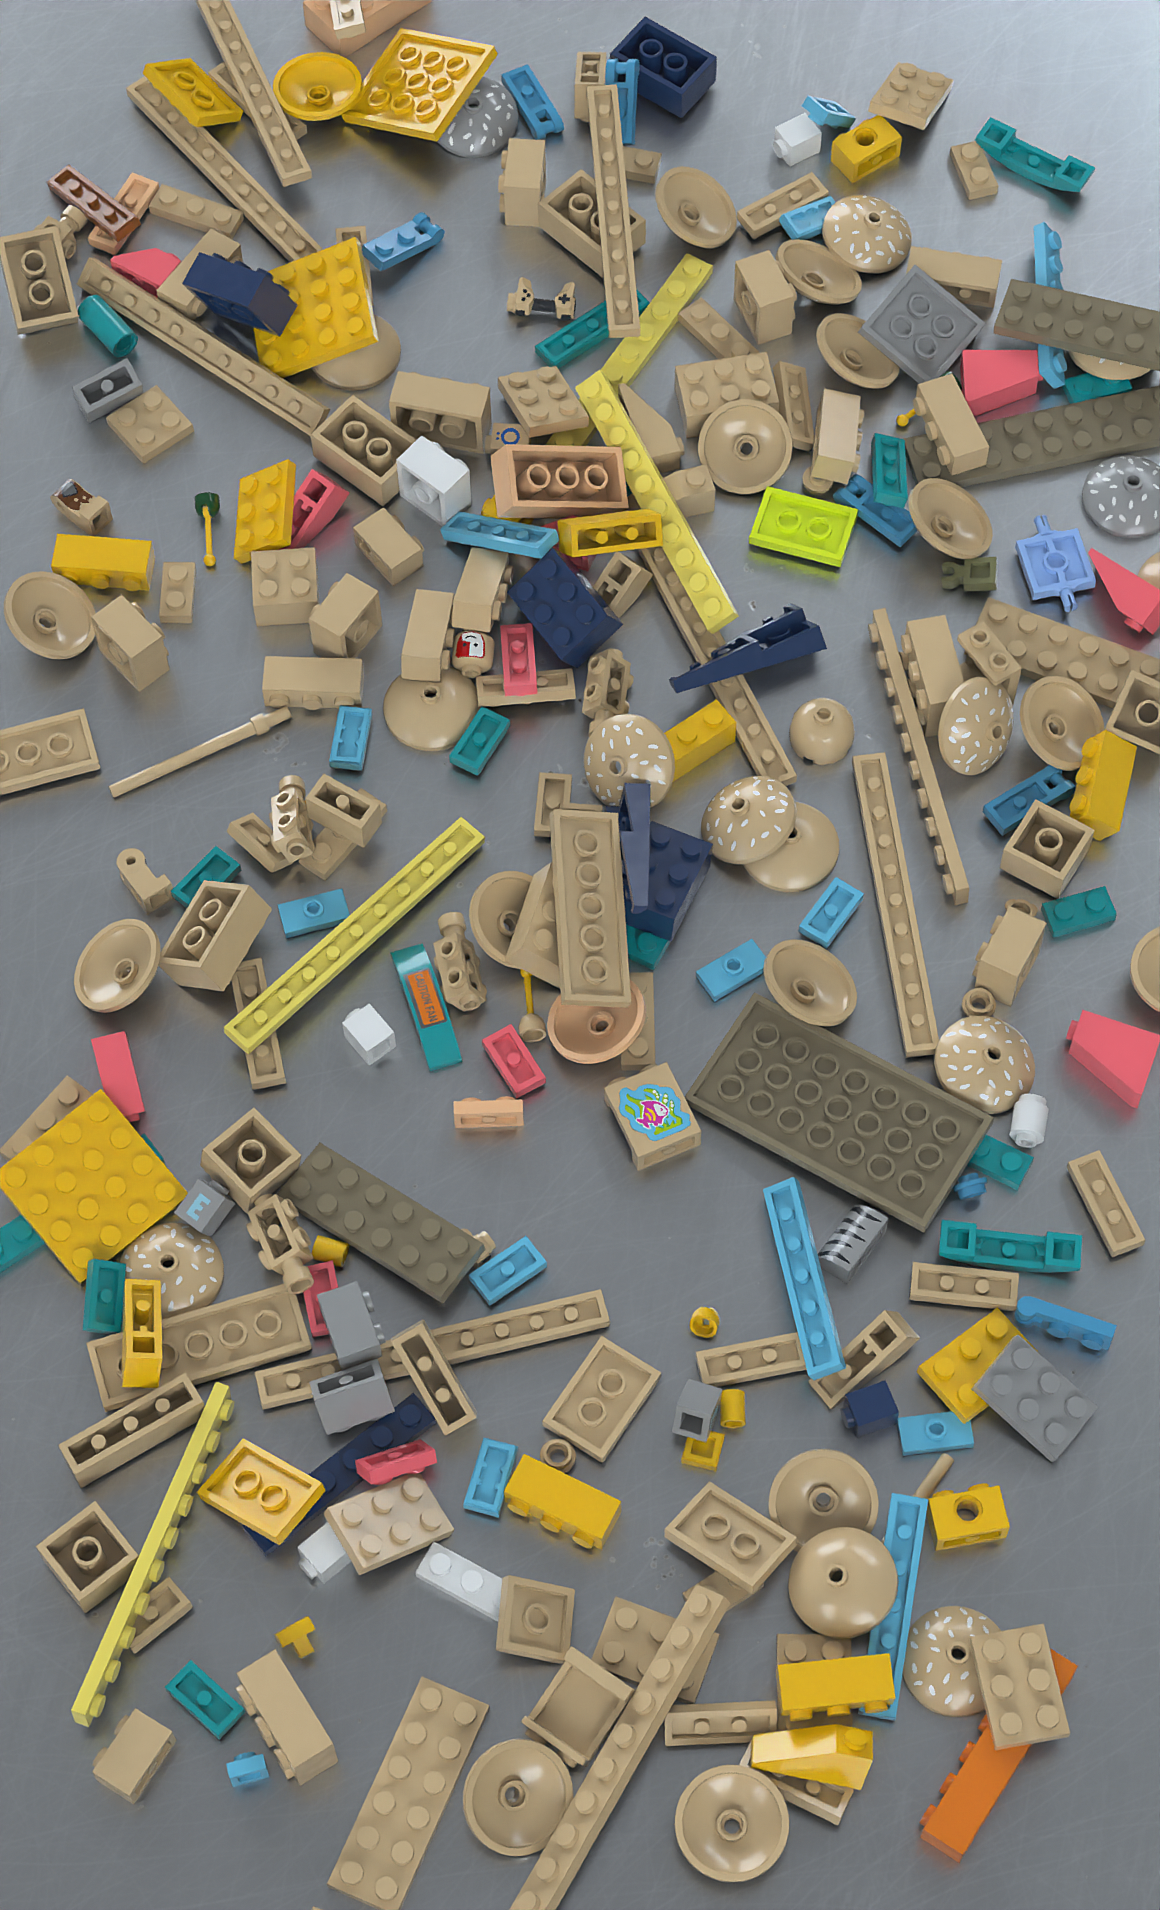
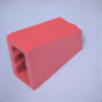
M1037 350L962 351L960 364L961 392L974 417L1036 394L1038 381H1043V377L1039 373Z
M1082 1010L1079 1021H1071L1066 1039L1072 1041L1069 1054L1128 1105L1138 1108L1160 1043V1035Z
M122 1031L91 1039L104 1093L129 1123L140 1120L139 1113L146 1111L127 1032Z

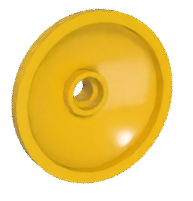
M328 52L307 53L293 58L279 69L273 80V92L281 109L295 118L307 121H323L343 114L356 103L362 91L361 75L357 67L347 58Z

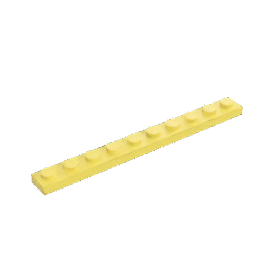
M686 253L639 317L640 336L624 337L604 364L601 371L605 373L617 396L618 384L625 383L630 387L677 323L678 313L690 305L712 275L713 265ZM579 398V402L589 416L588 427L554 433L545 445L587 446L598 429L581 398Z
M598 370L576 386L575 389L606 446L621 447L625 480L640 508L661 513L662 548L705 627L710 633L714 634L739 617L608 378L605 373Z
M460 817L225 1025L224 1034L249 1055L485 843V836Z
M215 1382L73 1704L71 1712L75 1723L89 1727L93 1717H99L104 1708L106 1696L103 1694L108 1682L114 1683L121 1666V1662L118 1660L123 1648L129 1649L136 1631L133 1627L138 1615L143 1616L148 1607L150 1594L147 1593L153 1581L158 1582L162 1575L165 1564L162 1561L167 1548L172 1549L176 1543L179 1529L176 1528L181 1516L186 1517L193 1502L192 1490L195 1484L200 1485L207 1470L206 1458L209 1452L214 1453L221 1437V1432H218L223 1420L228 1421L233 1412L235 1402L231 1399L230 1387L228 1385Z

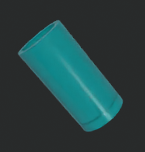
M91 295L80 304L77 310L79 319L115 357H124L135 348L138 336L100 295Z

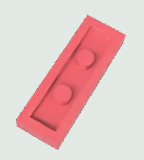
M532 623L500 625L505 696L537 694Z

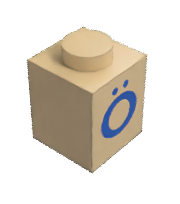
M493 423L492 435H486L485 454H490L491 456L505 444L531 445V438L528 437L521 424Z

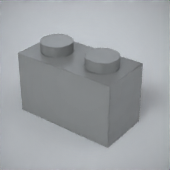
M128 358L72 386L76 402L88 423L143 394V385Z
M358 1281L317 1295L319 1307L341 1371L382 1357L380 1344L386 1343L380 1323H372L369 1313L374 1311L373 1303L368 1291L361 1292Z
M378 1358L309 1382L326 1435L344 1432L352 1426L369 1420H379L387 1414L395 1412Z

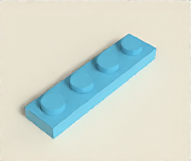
M460 511L440 529L443 539L447 541L540 559L559 541V536L555 529Z

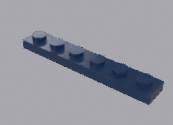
M414 1392L394 1407L395 1412L377 1420L308 1474L322 1482L326 1491L282 1544L323 1513L327 1507L332 1506L365 1480L357 1474L355 1460L413 1442L436 1424L435 1417ZM242 1525L243 1530L265 1557L280 1546L251 1528Z

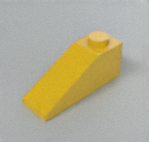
M125 1279L122 1387L158 1388L162 1365L161 1280Z
M839 1724L753 1734L751 1739V1768L858 1790L862 1789L873 1761V1731Z

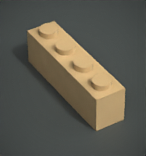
M185 1372L60 1443L58 1447L80 1488L196 1423L199 1421L205 1406Z

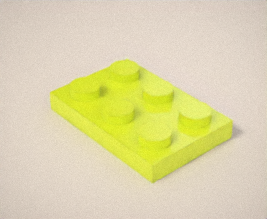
M767 486L749 536V544L841 567L858 517V509Z

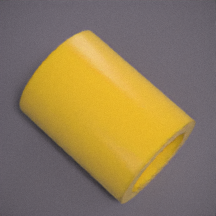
M318 1235L311 1254L315 1260L322 1262L333 1261L335 1266L343 1267L348 1256L349 1244Z
M739 1389L723 1390L720 1401V1425L726 1428L745 1426V1392Z

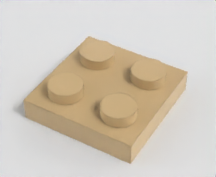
M157 385L106 417L107 424L143 464L194 432L193 424Z
M512 1575L503 1577L496 1651L564 1664L566 1660L563 1657L570 1648L575 1589Z

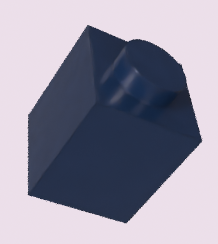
M886 1380L845 1394L844 1407L840 1408V1412L846 1428H853L856 1438L897 1424L899 1411Z

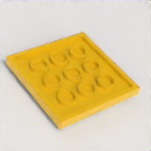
M400 28L363 80L362 91L356 103L349 110L341 114L344 122L438 142L498 53L492 45Z
M356 237L267 271L274 276L272 281L286 288L290 292L288 296L297 304L280 337L253 327L259 364L281 378H285L379 342L361 243Z
M99 1089L0 1168V1190L79 1285L87 1280L89 1260H112L135 1239L180 1205L188 1194L102 1089Z

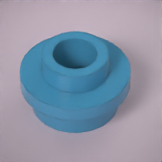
M971 1173L959 1177V1184L953 1187L954 1192H958L960 1200L986 1193L985 1184L988 1182L986 1177L979 1178L978 1173Z

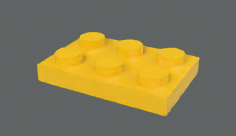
M191 58L147 63L142 74L195 127L240 121L244 111Z
M289 459L240 478L234 559L241 564L251 561V552L279 550L291 545L296 464Z
M997 1307L919 1365L916 1372L960 1421L965 1424L989 1406L972 1390V1387L1014 1336L1020 1335L1029 1345L1032 1346V1344Z
M243 1438L199 1488L197 1493L204 1502L276 1544L281 1545L326 1490L322 1482Z

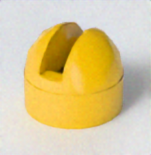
M701 1306L696 1309L691 1317L690 1329L699 1337H712L717 1332L720 1318L715 1309ZM705 1319L709 1320V1325L704 1324Z

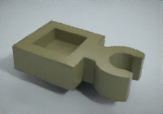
M997 557L965 559L964 566H959L954 562L942 563L943 574H953L950 577H941L942 587L945 589H952L959 584H963L965 591L997 590Z

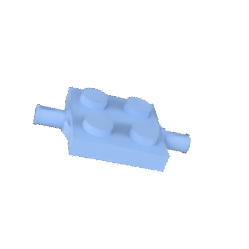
M1039 515L1034 519L1038 534L1032 538L1017 540L1015 546L1033 600L1060 596L1064 610L1069 612L1071 608V611H1074L1078 605L1073 593L1075 591L1095 588L1096 579L1078 528L1066 531L1051 530L1047 516L1042 515L1041 518Z

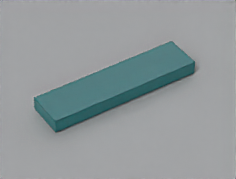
M637 290L639 316H641L650 302ZM606 300L535 345V353L549 367L557 366L559 369L609 337Z

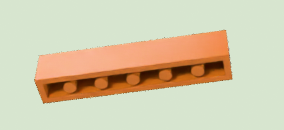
M1050 1648L1062 1696L1075 1675L1078 1665ZM987 1714L978 1727V1730L983 1732L976 1744L969 1741L958 1759L963 1763L957 1775L950 1772L939 1790L944 1795L937 1807L930 1804L919 1824L924 1826L920 1838L960 1863L1032 1745L1027 1744L995 1750Z

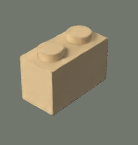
M384 507L353 527L355 545L392 586H395L424 566L422 554L424 548L416 536L411 537L405 531L402 521L396 515L391 516Z
M326 774L321 776L305 798L308 818L363 848L382 824L379 803Z
M136 1708L130 1716L125 1715L120 1720L114 1731L115 1739L108 1748L103 1747L93 1761V1767L95 1768L92 1771L98 1782L132 1804L137 1801L177 1741L171 1730Z

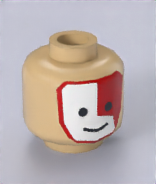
M463 629L461 633L454 637L452 665L461 671L465 677L476 678L481 676V673L489 671L493 666L494 640L487 632Z

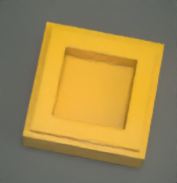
M711 1431L707 1442L687 1437L681 1463L717 1471L725 1434Z

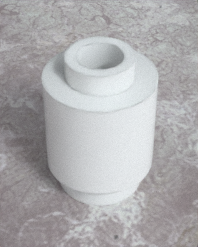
M1022 1094L1019 1097V1101L1014 1104L1010 1137L1015 1140L1017 1145L1033 1148L1036 1144L1044 1141L1049 1108L1046 1106L1047 1101L1044 1097L1036 1094Z

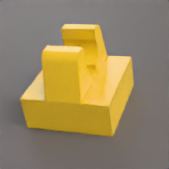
M309 1616L301 1618L274 1634L281 1648L291 1643L299 1658H303L314 1651L306 1634L315 1630Z

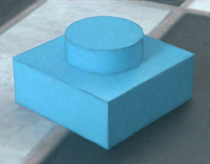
M255 1752L242 1753L233 1758L234 1762L226 1764L233 1787L270 1777L263 1754L256 1755Z

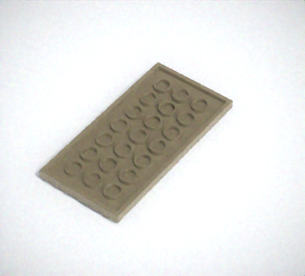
M755 992L685 1095L689 1107L924 1233L994 1121V1117L834 1033L818 1025L809 1024L793 1017L780 1005Z

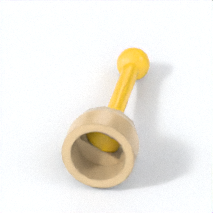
M520 969V975L524 978L527 1014L520 1020L518 1026L519 1036L522 1041L537 1042L546 1037V1026L543 1018L538 1014H534L531 987L532 974Z

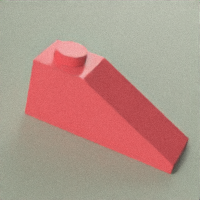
M311 469L294 495L291 545L279 550L304 548L334 518L350 492L326 475Z
M1091 548L1088 554L1118 611L1126 617L1124 623L1138 633L1144 629L1154 635L1160 626V590Z

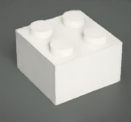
M421 436L396 459L400 496L441 526H444L459 511L466 512L472 506L468 466L462 460L454 459L448 455L437 442H430Z

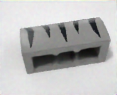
M854 1205L819 1251L818 1258L821 1268L845 1284H848L886 1233L889 1218L870 1207Z

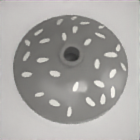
M482 77L442 134L438 143L449 152L467 158L486 157L500 151L509 143V138H513L517 129L518 109L513 96L500 83ZM476 104L478 107L470 108L469 105Z
M1117 456L1099 463L1088 474L1082 491L1083 506L1089 518L1102 530L1124 538H1141L1160 531V466L1151 460L1137 456Z

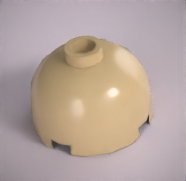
M816 698L802 704L794 713L789 729L790 744L795 753L802 759L806 757L813 760V764L818 765L833 764L843 759L848 754L849 748L853 745L855 736L853 719L847 708L839 702L828 698Z

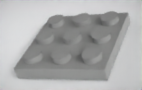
M914 265L863 324L858 333L920 384L939 378L944 374L986 323L918 266Z

